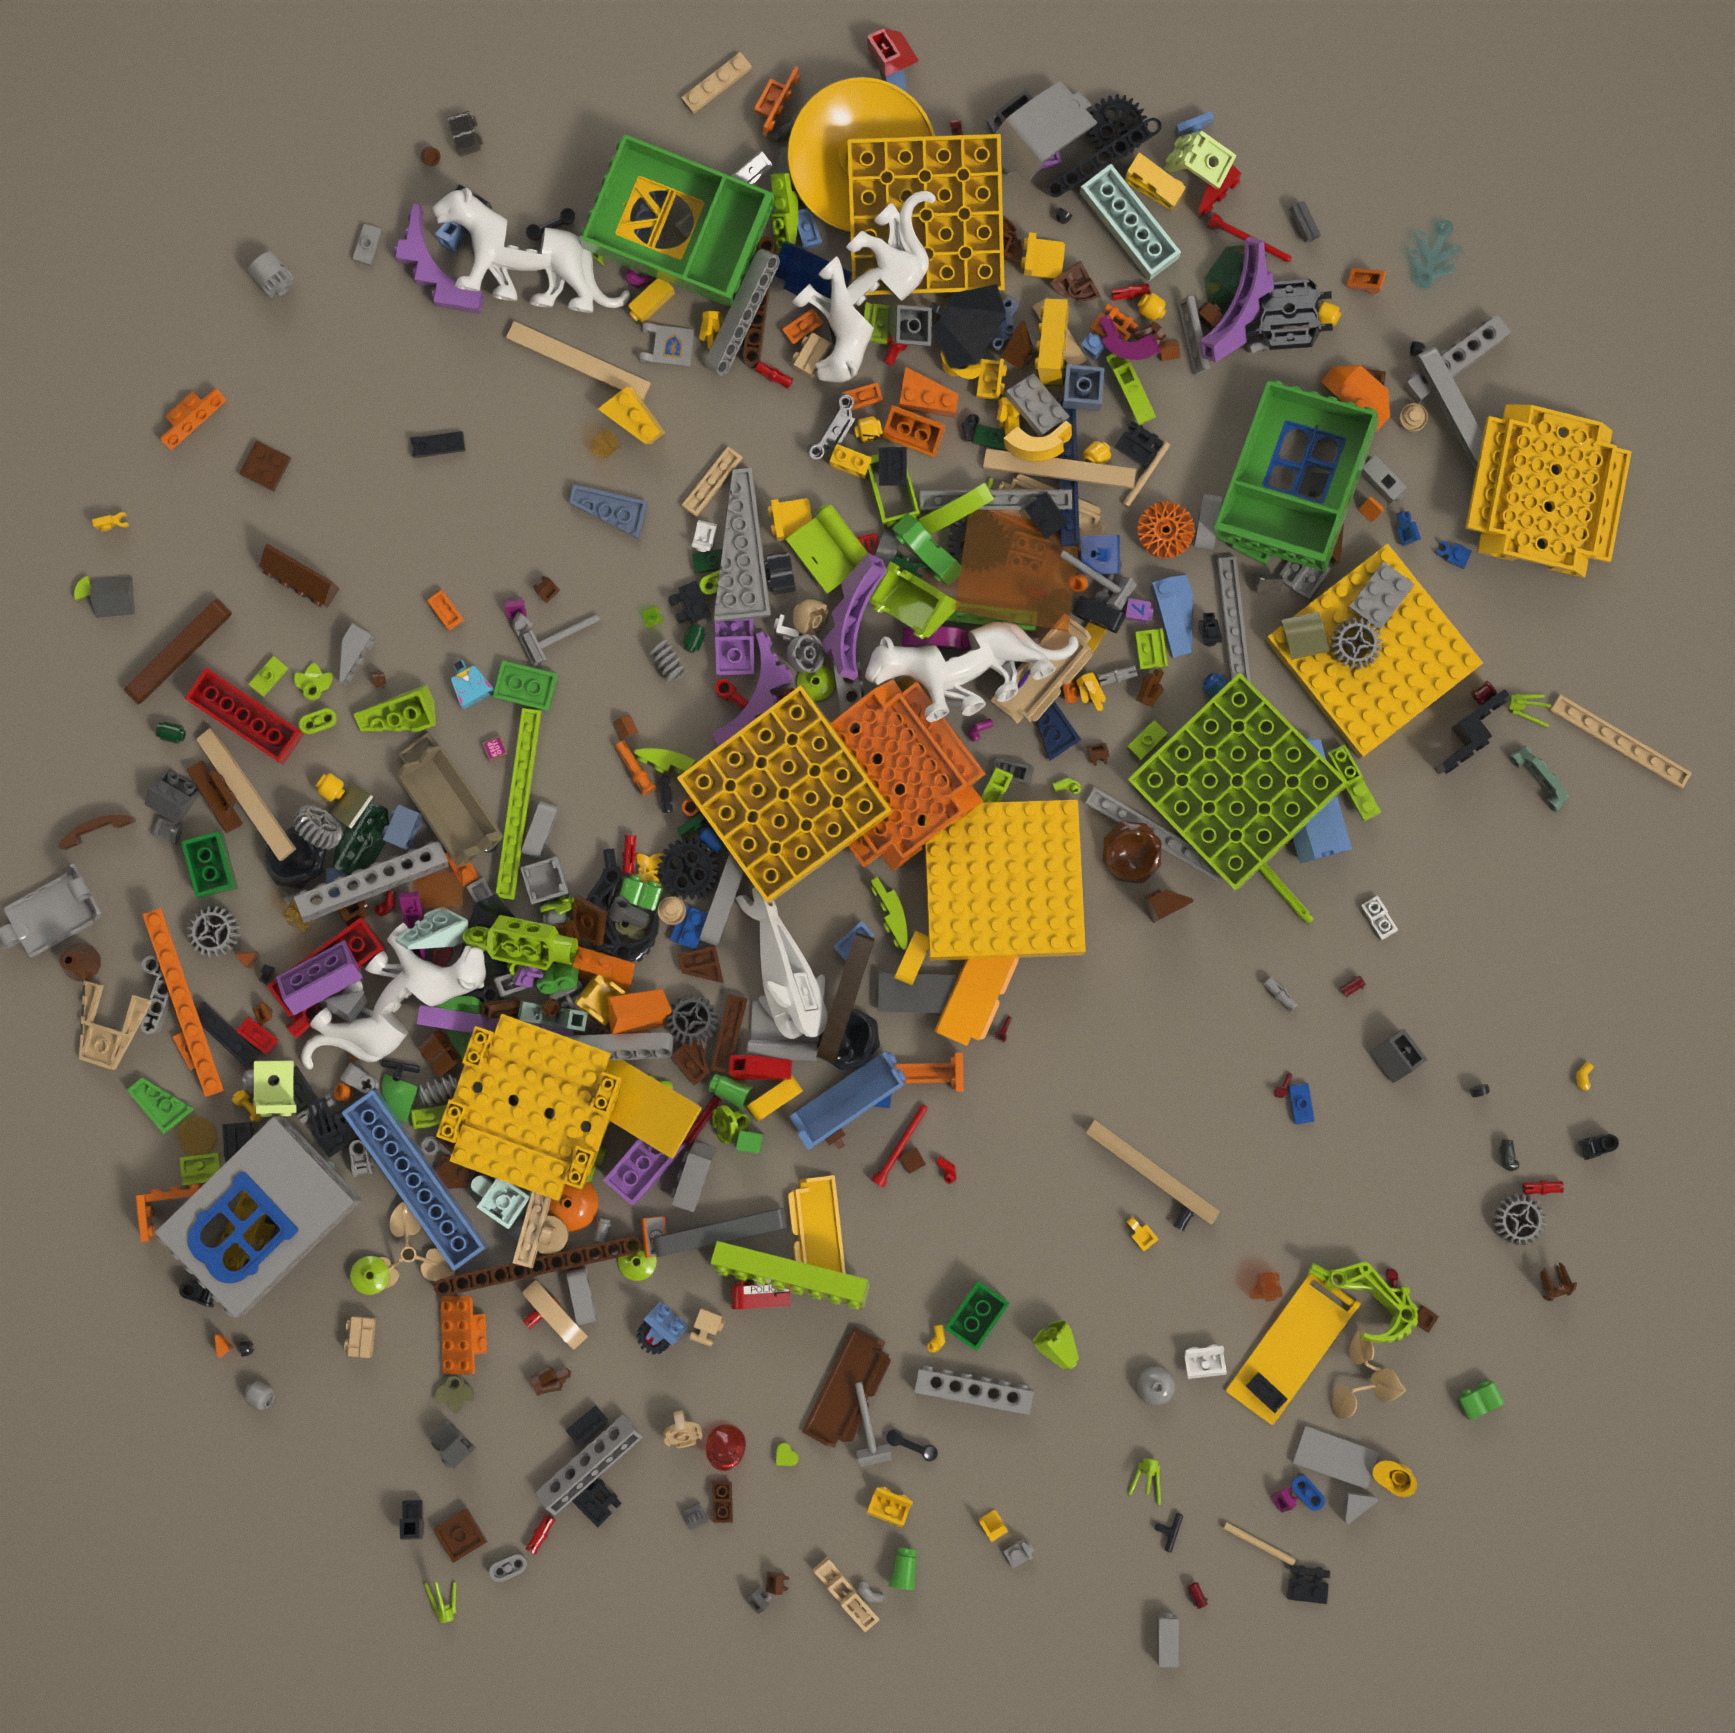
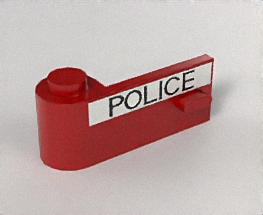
M734 1281V1285H731V1309L790 1306V1290L785 1288L784 1291L772 1288L773 1285L769 1284L760 1286L757 1284H746V1281Z

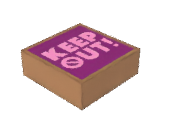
M501 736L482 743L490 761L508 754Z

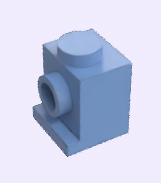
M451 222L444 223L435 234L440 245L454 253L457 251L456 247L467 235L464 226Z
M1090 332L1081 343L1080 349L1095 361L1106 346L1101 340L1103 339L1098 334L1093 335Z

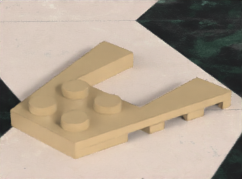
M84 980L85 996L82 995L84 1016H81L83 1034L80 1035L79 1060L116 1070L153 1000L132 995L123 1030L112 1029L94 1023L104 985Z

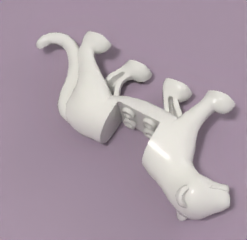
M467 187L448 193L432 207L438 224L450 222L460 224L471 234L475 255L474 264L469 276H461L457 279L456 288L479 292L482 279L487 269H489L499 283V286L493 290L492 297L501 300L517 301V292L507 269L516 271L544 269L548 277L549 288L545 293L532 295L529 302L531 305L552 308L556 298L563 291L565 281L578 294V297L571 299L568 306L569 309L574 311L593 313V300L604 307L617 308L627 304L630 299V292L627 290L623 291L616 298L607 297L600 291L593 274L592 252L584 249L581 237L569 231L545 228L540 254H538V251L533 249L522 251L517 246L508 245L507 248L504 247L507 220L474 197L471 190Z
M920 191L906 199L900 213L891 202L874 219V222L880 226L889 224L890 235L888 244L880 238L870 236L866 232L861 231L846 246L852 252L859 251L862 247L872 249L876 256L878 267L868 270L846 288L842 265L836 256L818 274L823 279H831V299L818 293L809 284L792 301L798 307H803L808 303L817 307L826 316L835 334L836 343L831 355L815 364L819 380L846 382L857 375L874 327L854 308V305H861L866 300L864 295L869 290L873 293L880 286L879 281L882 280L902 301L921 283L928 270L929 258L926 250L915 235L911 217L912 211L918 203L922 201L935 202L936 197L931 192Z
M991 622L969 631L968 636L972 650L945 662L936 645L921 647L894 646L892 640L884 636L881 639L880 646L876 647L871 655L865 678L868 682L875 684V686H880L885 682L903 677L912 678L914 681L919 682L923 688L928 690L932 700V704L925 709V718L929 722H934L950 712L945 697L961 702L960 711L964 716H971L981 710L986 705V702L980 696L962 688L960 685L979 677L989 668L998 672L1005 679V683L995 692L997 701L1005 702L1018 693V672L1014 661L1033 664L1030 669L1031 675L1035 680H1040L1056 670L1054 664L1049 660L1059 661L1072 656L1079 644L1077 638L1072 636L1069 638V643L1065 648L1049 650L1036 644L1024 630L1014 623Z
M402 923L387 939V942L394 948L401 964H388V956L382 951L365 968L369 973L394 978L378 998L374 1010L364 1007L352 1023H331L332 1014L326 1007L320 1011L312 1020L310 1026L321 1034L312 1037L304 1045L301 1053V1061L304 1067L307 1069L313 1068L312 1053L317 1047L323 1045L342 1048L365 1062H377L387 1056L400 1045L408 1034L406 1027L393 1014L401 1007V1001L414 994L422 1002L433 1007L477 988H483V981L486 977L483 950L465 946L461 957L456 963L449 967H439L419 958L411 949L408 950L395 943V939L408 929L406 924ZM359 980L349 985L341 995L362 991V982Z

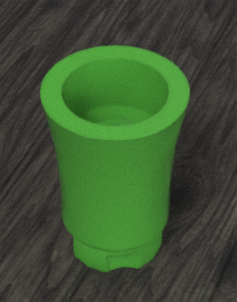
M715 1074L708 1091L715 1093L716 1096L729 1101L742 1110L750 1097L753 1085L733 1080L724 1075Z
M898 1547L889 1587L916 1590V1549Z

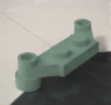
M1526 745L1509 755V760L1517 768L1524 763L1529 767L1551 794L1546 800V804L1552 811L1557 812L1562 807V804L1569 799V795L1562 790L1559 778L1548 770L1546 762L1541 758L1539 759L1538 756H1534Z

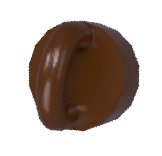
M428 146L423 149L421 161L424 164L433 167L440 161L441 155L436 148Z

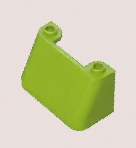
M891 561L886 568L887 573L878 583L868 601L873 604L872 608L882 614L885 611L915 630L913 634L921 639H924V637L929 638L960 605V602Z

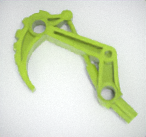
M1361 1262L1341 1269H1330L1329 1271L1315 1263H1312L1311 1267H1309L1308 1273L1324 1281L1323 1284L1329 1291H1336L1340 1288L1353 1290L1367 1289L1392 1314L1391 1323L1385 1333L1381 1335L1363 1333L1360 1335L1361 1339L1374 1343H1392L1412 1333L1411 1328L1417 1326V1311L1419 1309L1410 1299V1288L1408 1286H1402L1399 1289L1390 1288L1368 1262ZM1333 1277L1338 1280V1284L1334 1283ZM1402 1312L1405 1313L1406 1319L1403 1318Z

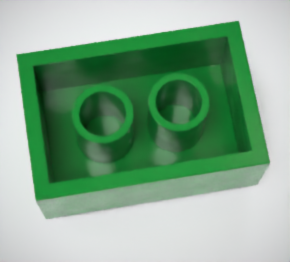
M217 831L181 842L197 898L202 899L238 889L224 833Z
M977 1279L944 1326V1329L977 1352L1010 1302Z

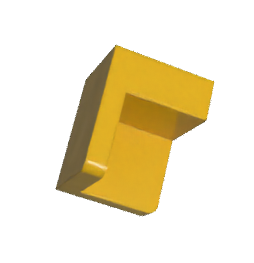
M995 1509L979 1518V1522L991 1542L1008 1532Z

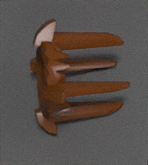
M1562 1263L1556 1266L1561 1286L1558 1284L1554 1288L1545 1267L1540 1272L1546 1296L1542 1297L1547 1301H1553V1298L1565 1294L1569 1296L1576 1289L1577 1282L1572 1283Z

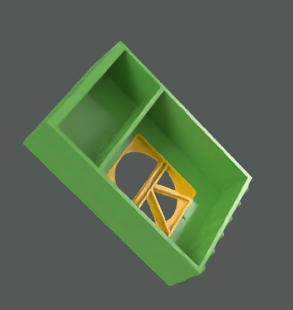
M624 134L623 138L617 142L616 150L618 151L616 156H612L610 159L609 173L605 174L602 179L601 192L598 191L595 196V207L590 209L587 220L589 222L581 230L580 237L582 238L581 242L584 249L731 307L775 204L774 193ZM649 192H668L662 209L652 199ZM678 195L689 205L693 213L694 225L690 236L685 242L674 248H655L674 199ZM640 197L643 198L658 217L655 219L630 221L631 210ZM654 227L647 244L642 242L634 233L635 229Z

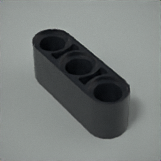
M1082 595L1079 596L1071 611L1074 616L1116 634L1126 618V615L1122 612Z

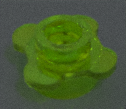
M657 606L642 612V617L645 618V625L648 628H652L657 623H663V617L660 616V609Z

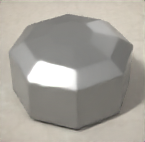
M428 1136L421 1142V1150L426 1155H435L441 1149V1143L436 1139V1136Z

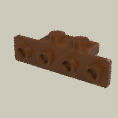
M200 761L187 768L189 776L225 833H229L242 826L243 823L233 808L236 803V797L226 787L224 777L218 774L216 770L210 772L204 761Z

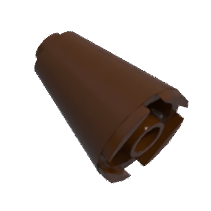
M77 943L62 953L60 964L69 978L75 981H87L98 973L101 966V957L93 946L86 943Z

